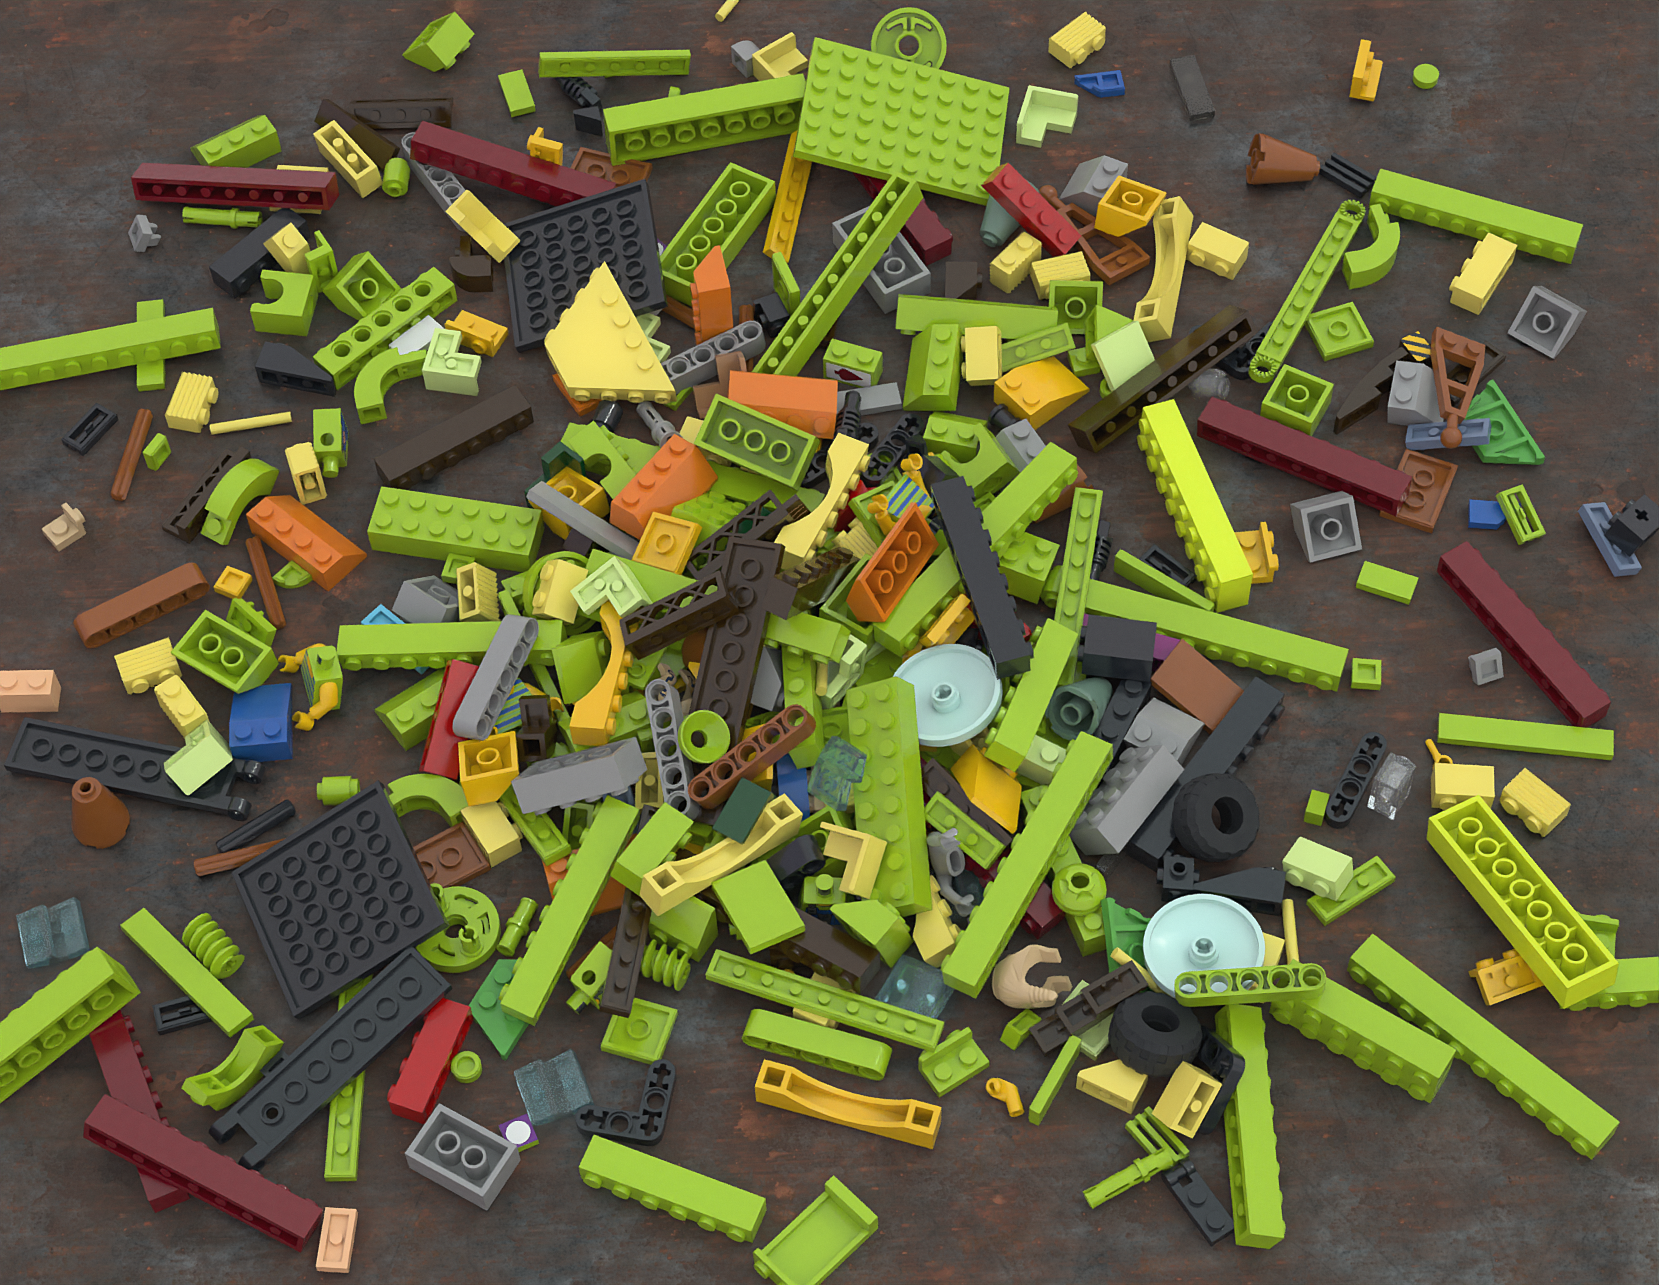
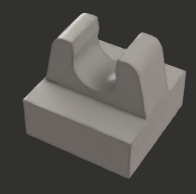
M136 215L128 232L136 252H145L147 246H156L161 239V235L155 234L158 228L157 225L149 223L146 215Z
M1497 648L1468 657L1472 679L1477 685L1504 677L1501 652Z

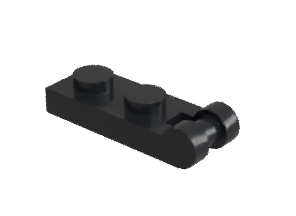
M1186 1157L1178 1163L1179 1166L1175 1169H1167L1162 1172L1161 1178L1212 1247L1235 1232L1234 1220L1198 1174L1192 1161ZM1186 1177L1190 1183L1182 1187L1179 1180Z

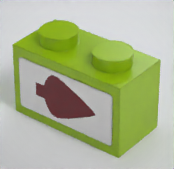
M836 339L831 340L823 358V374L825 379L838 380L840 383L858 388L876 386L883 372L882 352Z

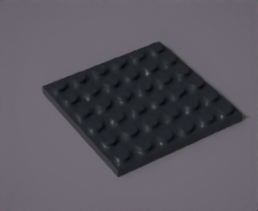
M646 179L504 223L520 239V242L504 258L514 343L518 353L545 345L544 340L551 329L555 330L560 323L559 320L562 313L567 308H571L578 291L581 288L585 289L590 282L592 272L596 268H600L604 261L635 317L668 307L649 184Z
M379 780L231 872L290 1010L297 1019L303 1018L388 965L411 946L417 947L450 926L384 784Z

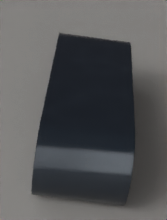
M811 834L798 837L766 860L786 894L801 884L805 877H811L826 864L818 841Z

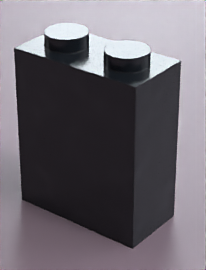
M1089 615L1087 626H1081L1080 642L1085 643V645H1079L1077 662H1082L1081 674L1150 682L1157 622Z

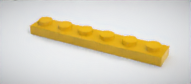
M797 131L793 132L790 137L763 253L771 259L772 254L781 252L786 263H789L812 161L793 157Z

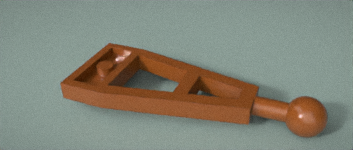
M1044 185L1039 189V194L1081 235L1074 244L1079 252L1082 251L1084 259L1091 269L1108 285L1149 265L1150 256L1135 242L1124 235L1117 237L1095 229L1096 217L1074 203L1065 205L1058 198L1057 190L1053 186ZM1070 217L1081 222L1085 227L1078 230L1070 220ZM1099 234L1121 249L1099 259L1086 240Z
M1436 327L1432 332L1430 354L1440 417L1447 419V427L1441 432L1440 441L1446 448L1453 449L1462 442V433L1458 429V424H1461L1466 417L1483 369L1485 345ZM1444 358L1471 368L1466 385L1447 379ZM1450 394L1461 398L1458 409L1451 407Z

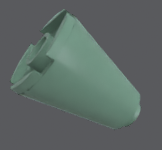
M1027 181L1038 193H1040L1039 190L1032 183ZM989 194L979 234L986 245L990 247L1001 246L1020 224Z
M1095 676L1054 690L1045 711L1046 718L1049 717L1053 725L1051 727L1053 731L1067 740H1076L1081 731L1092 735L1098 728L1112 698L1113 688L1107 679Z

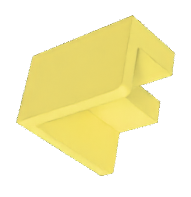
M791 32L752 54L753 75L759 81L795 75L807 68L808 60L796 48V36Z
M465 190L445 211L499 263L520 242V239L498 220L469 190Z
M821 822L820 828L830 831L823 855L847 862L839 890L870 899L887 842L870 834Z

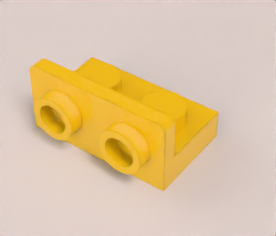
M1361 39L1349 97L1374 101L1383 62L1373 59L1374 52H1370L1371 41Z
M538 127L535 134L530 135L528 139L527 150H530V155L562 165L563 143L544 139V128Z
M464 310L459 313L454 322L447 320L445 323V329L461 331L462 340L460 345L469 347L479 354H486L494 357L509 335L508 328Z
M1260 522L1259 530L1234 532L1253 573L1251 584L1272 582L1274 571H1278L1279 564L1277 554H1272L1271 548L1274 547L1273 532L1268 531L1266 522Z
M964 594L955 597L919 642L926 648L943 644H954L975 619L973 613L966 607L971 600Z
M1516 949L1502 953L1504 958L1494 961L1493 958L1481 960L1475 963L1476 969L1468 971L1470 977H1476L1485 1005H1492L1544 986Z

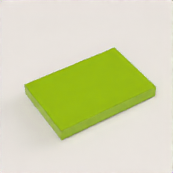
M766 860L711 882L714 893L750 954L805 931L803 921Z

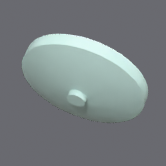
M943 644L922 650L905 661L893 676H897L914 685L919 744L925 746H951L974 737L991 723L1002 701L1001 679L997 680L989 657L981 651L966 645Z
M1193 894L1175 899L1163 906L1152 917L1145 931L1143 957L1147 971L1153 981L1164 992L1174 998L1175 979L1183 972L1262 967L1264 963L1265 941L1259 924L1244 907L1222 896ZM1247 980L1242 983V987L1248 990L1255 981ZM1216 982L1211 986V989L1220 993L1225 991L1227 986L1222 982ZM1186 984L1181 987L1180 991L1189 995L1194 993L1196 988L1191 984Z

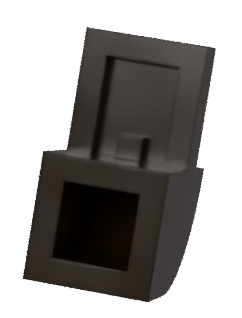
M470 235L460 236V246L455 247V257H449L454 282L461 289L468 292H493L494 270L491 255L473 256Z
M550 695L521 696L519 698L522 728L516 734L519 761L533 762L550 759L554 753L557 741V720L552 717Z

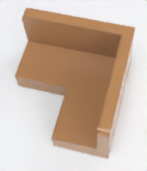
M741 351L714 355L719 381L692 386L696 410L700 419L706 417L715 394L727 398L730 370L747 372L745 357Z

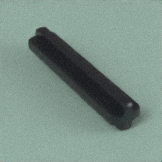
M288 799L284 800L216 842L218 851L225 853L237 850L296 813L295 807Z

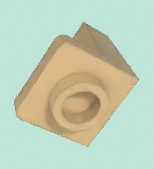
M67 503L61 505L64 514L42 528L43 534L58 551L66 548L86 534L82 524L85 522L83 515L77 508L72 510Z

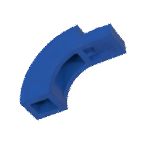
M787 753L777 761L779 796L785 793L803 813L802 822L810 817L806 767L797 769L790 754Z

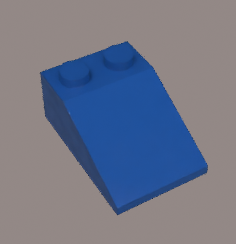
M291 683L262 685L239 694L234 692L229 722V748L233 758L257 762L293 759Z

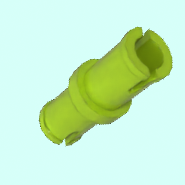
M523 897L514 916L508 919L505 924L507 929L496 946V949L501 954L510 957L514 955L522 936L527 935L529 931L528 924L539 907L534 900Z

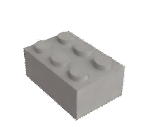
M440 1103L405 1152L409 1168L486 1211L521 1160L517 1145Z

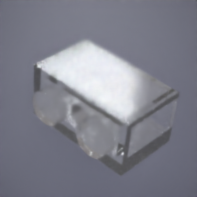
M1390 752L1374 778L1367 807L1394 820L1410 793L1417 765L1404 756H1398Z

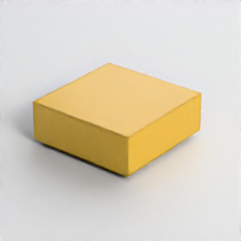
M227 566L214 585V590L216 593L229 598L241 599L253 579L250 574Z

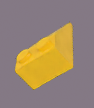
M1054 356L1016 367L994 382V402L997 405L1005 404L1008 407V412L1015 418L1027 419L1034 430L1041 427L1089 392V388Z
M972 743L950 769L968 799L1001 826L1014 834L1017 830L1022 789L1021 784L1016 778L1018 773L985 757L986 746L980 749Z

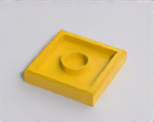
M653 512L632 557V561L682 575L702 527L698 523Z

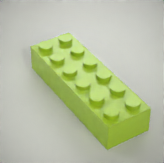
M730 162L660 256L665 291L668 296L692 307L691 300H695L692 299L690 283H694L693 271L713 247L718 245L721 247L726 269L774 205L776 199L775 181Z
M381 487L367 533L371 548L376 551L444 561L447 560L449 553L475 557L476 562L484 567L526 572L536 561L545 527L542 510Z
M96 947L85 953L77 963L68 970L62 971L54 981L44 989L34 993L30 1000L21 1007L11 1011L8 1017L0 1022V1103L141 993L123 965L99 947Z
M1292 959L1289 965L1302 963ZM1308 976L1303 980L1308 986H1316L1320 983V980L1315 976ZM1327 977L1325 990L1318 998L1271 1002L1269 1013L1277 1021L1283 1024H1290L1299 1029L1305 1037L1317 1039L1326 1044L1332 1052L1349 1057L1362 1069L1372 1070L1379 1074L1385 1082L1404 1088L1417 1100H1425L1428 1103L1432 1102L1449 1073L1456 1053V1049ZM1280 978L1275 987L1285 988L1289 985V982L1284 978Z

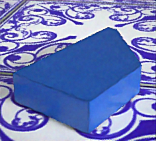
M1120 70L1074 76L1075 85L1099 98L1125 95V87Z
M1469 500L1468 528L1496 530L1507 520L1498 501Z

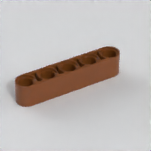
M187 563L83 612L75 618L73 625L86 648H96L203 597L208 593L210 585L196 563Z
M793 704L788 706L694 777L688 785L689 796L705 809L717 807L732 795L742 777L749 781L753 780L811 736L816 728L815 718L801 705ZM804 716L802 723L795 726L796 720ZM780 734L779 740L771 744L772 738ZM756 752L755 758L748 762L749 756ZM733 770L730 778L724 780L726 773ZM709 788L708 794L701 797L703 790Z

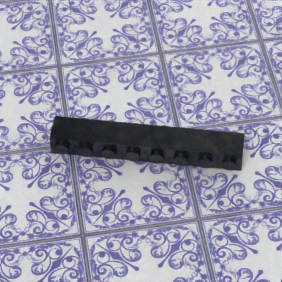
M964 476L931 484L932 503L966 596L971 600L969 604L997 680L1031 671L1030 659L1034 658L1033 648L1030 641L1025 642L1023 636L1026 633L1022 619H1017L1015 616L1017 607L1014 597H1008L1006 592L1009 589L1007 578L1004 573H999L1000 561L997 552H992L990 549L992 540L989 530H983L981 525L984 523L980 507L975 508L973 502H976L973 487L967 486Z
M1257 677L1252 680L1185 767L1181 775L1131 837L1127 855L1156 873L1157 867L1163 865L1164 856L1175 855L1174 849L1180 841L1174 831L1172 812L1175 798L1179 794L1180 789L1190 782L1191 779L1206 774L1227 773L1235 777L1239 770L1238 765L1242 760L1246 762L1254 751L1253 746L1257 740L1263 741L1268 734L1270 723L1273 720L1278 721L1285 710V706H1283L1285 694Z

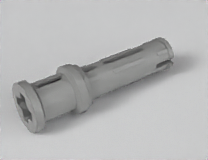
M644 401L638 405L636 410L639 413L638 415L652 430V438L659 444L660 448L674 434L683 438L679 432L675 431V427L671 422L662 419L650 402Z

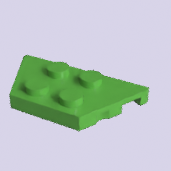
M1490 380L1480 395L1477 394L1473 398L1464 419L1490 418L1492 426L1489 444L1472 445L1483 463L1543 464L1545 456L1495 381Z
M1113 898L1102 899L1101 906L1109 973L1121 967L1118 962L1110 957L1113 950L1117 947L1147 970L1143 957V942L1145 931L1151 918H1144L1132 908L1125 909L1117 905ZM1147 987L1146 989H1144V990H1143L1142 992H1140V993H1144L1145 991H1153V990H1151L1149 987Z
M498 959L469 1006L471 1007L474 1021L482 1028V1032L497 1049L499 1056L506 1061L529 1023L502 1012L499 995L506 983L510 985L515 974L512 971L517 960Z

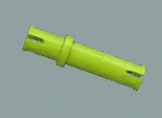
M184 207L182 215L186 217L183 219L184 223L231 226L233 229H238L239 226L257 228L262 224V213L260 211H240L239 208L220 210Z
M1162 1147L1141 1160L1137 1158L1133 1160L1134 1164L1106 1178L1095 1186L1082 1191L1091 1209L1142 1181L1148 1182L1151 1180V1176L1172 1166L1174 1162L1167 1149Z

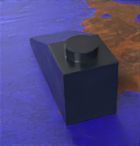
M264 343L255 365L260 383L335 397L336 389L332 376L291 346H286L282 343Z
M1254 867L1195 883L1192 895H1218L1238 903L1248 912L1279 916L1286 871H1280L1274 867Z

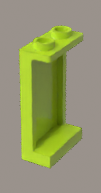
M833 1175L825 1183V1191L762 1251L757 1248L753 1252L755 1263L753 1266L764 1279L769 1277L777 1285H820L878 1229V1216Z

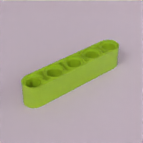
M1313 963L1188 971L1179 974L1175 979L1174 993L1178 1003L1186 1007L1314 999L1321 996L1325 990L1326 974L1321 966ZM1308 976H1315L1320 980V983L1316 986H1308L1303 980ZM1278 978H1284L1289 982V985L1285 988H1277L1273 985V981ZM1247 980H1253L1258 984V987L1250 991L1244 989L1242 983ZM1216 982H1222L1227 986V989L1219 993L1213 991L1211 986ZM1191 984L1195 986L1196 991L1188 995L1182 993L1180 989L1183 985Z
M761 1009L751 1010L742 1036V1041L751 1047L876 1081L883 1080L892 1054V1048L880 1041Z

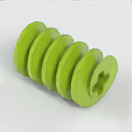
M204 913L194 918L185 928L182 935L183 943L189 947L190 951L196 955L197 959L203 963L204 967L216 979L229 977L242 965L245 956L242 954L238 955L239 947L232 945V939L225 937V931L218 929V923L211 921L210 914Z
M653 939L648 946H644L639 972L642 971L643 976L648 978L653 975L654 981L660 982L663 980L665 986L670 987L674 985L675 990L680 991L685 985L691 969L688 963L689 954L685 953L679 960L677 959L678 949H673L668 955V945L663 944L659 950H656L657 940Z

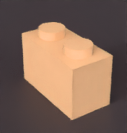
M54 670L0 671L1 713L58 712L61 686Z

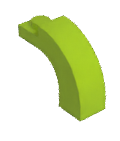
M1380 204L1370 206L1367 219L1374 243L1368 248L1344 254L1342 271L1349 289L1360 288L1377 282L1390 271L1395 262L1400 240L1398 222L1390 223L1388 214L1383 213Z
M395 347L378 354L363 367L357 377L354 388V397L361 425L387 419L384 407L386 392L392 385L401 380L423 375L422 369L427 356L426 349L399 355L398 348Z
M248 459L234 466L218 483L205 506L209 513L201 534L221 545H228L243 509L253 498L259 495L271 494L280 470L259 459Z
M415 774L399 778L388 784L389 797L399 817L413 810L427 809L441 815L450 827L463 821L460 810L468 807L463 788L448 778L433 774Z
M264 1025L244 1029L234 1050L223 1063L208 1073L186 1078L182 1089L190 1095V1098L195 1103L202 1106L210 1105L216 1111L221 1110L240 1099L262 1078L263 1074L260 1070L280 1051L284 1042Z

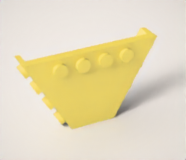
M604 261L600 268H596L592 272L590 282L585 289L581 288L578 291L571 308H567L562 313L559 320L560 323L555 330L551 329L546 335L544 344L551 363L570 398L578 401L601 399L609 401L628 400L632 403L655 401L659 404H668L671 401L677 402L676 391Z

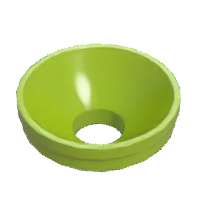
M699 710L691 713L681 722L678 729L679 747L683 754L693 762L699 764L715 762L729 748L730 732L728 726L718 714L712 711ZM694 731H698L704 736L705 742L702 748L695 747L691 742V735Z
M1076 863L1068 865L1056 874L1053 881L1052 896L1055 903L1061 910L1071 915L1084 916L1094 913L1101 907V900L1106 898L1107 889L1102 874L1087 864ZM1075 876H1084L1089 881L1087 887L1079 889L1072 885L1071 880Z

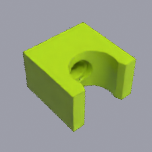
M262 270L260 278L265 296L269 299L279 300L271 304H252L250 313L255 330L259 332L307 336L319 296L314 275Z
M981 423L973 427V433L980 441V450L972 461L961 464L947 451L944 450L941 453L949 467L959 477L964 476L967 486L973 487L976 500L989 492L994 494L1020 473L993 433Z

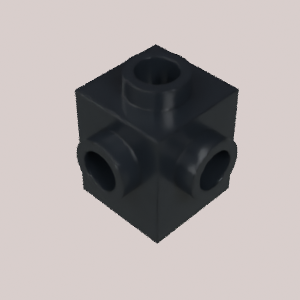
M1183 855L1164 856L1163 867H1157L1156 885H1162L1161 901L1171 902L1180 897L1192 895L1193 885L1199 883V870L1194 869V858H1187Z

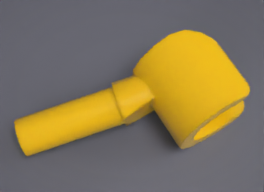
M1432 739L1425 741L1435 761L1432 769L1435 763L1453 764L1449 756L1441 755L1438 752Z

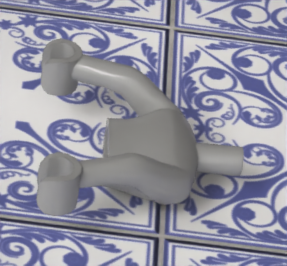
M952 828L943 834L937 831L932 832L927 837V849L937 882L941 888L939 892L955 905L960 916L965 917L971 914L974 908L970 903L974 900V896L968 894L962 898L951 887L952 876L959 875L965 867L964 854L958 847L961 843L954 837L958 834V831Z

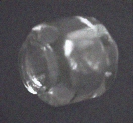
M1209 368L1189 383L1188 388L1191 390L1195 400L1208 403L1211 397L1222 400L1228 396L1230 380L1224 371Z

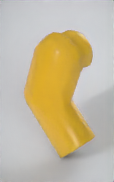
M991 1078L987 1081L986 1091L992 1097L1006 1103L1011 1117L1020 1116L1024 1113L1018 1089L1014 1084L1001 1078Z

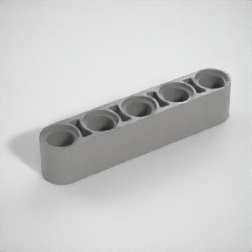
M415 132L408 133L402 138L404 159L445 212L463 194L465 189L452 172L410 159L411 139ZM446 213V215L450 218L453 224L460 231L466 232L448 213Z
M756 321L744 322L662 362L661 365L673 385L676 395L681 390L695 386L718 375L714 355L741 351L746 361L763 352L766 343L762 327Z
M511 614L504 617L454 717L453 732L455 735L480 741L488 738L538 636L539 625L535 618Z
M655 679L647 685L645 696L664 802L678 810L679 804L686 800L687 807L681 813L694 820L698 816L700 806L688 794V785L694 778L691 760L683 754L678 744V729L684 720L680 696L675 687L664 680ZM666 689L667 694L665 698L658 701L659 693ZM672 717L670 726L664 729V720ZM676 744V752L674 755L668 756L669 748ZM681 772V781L674 785V776Z

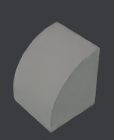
M748 40L731 46L732 64L746 78L753 75L752 54L760 50L752 41Z

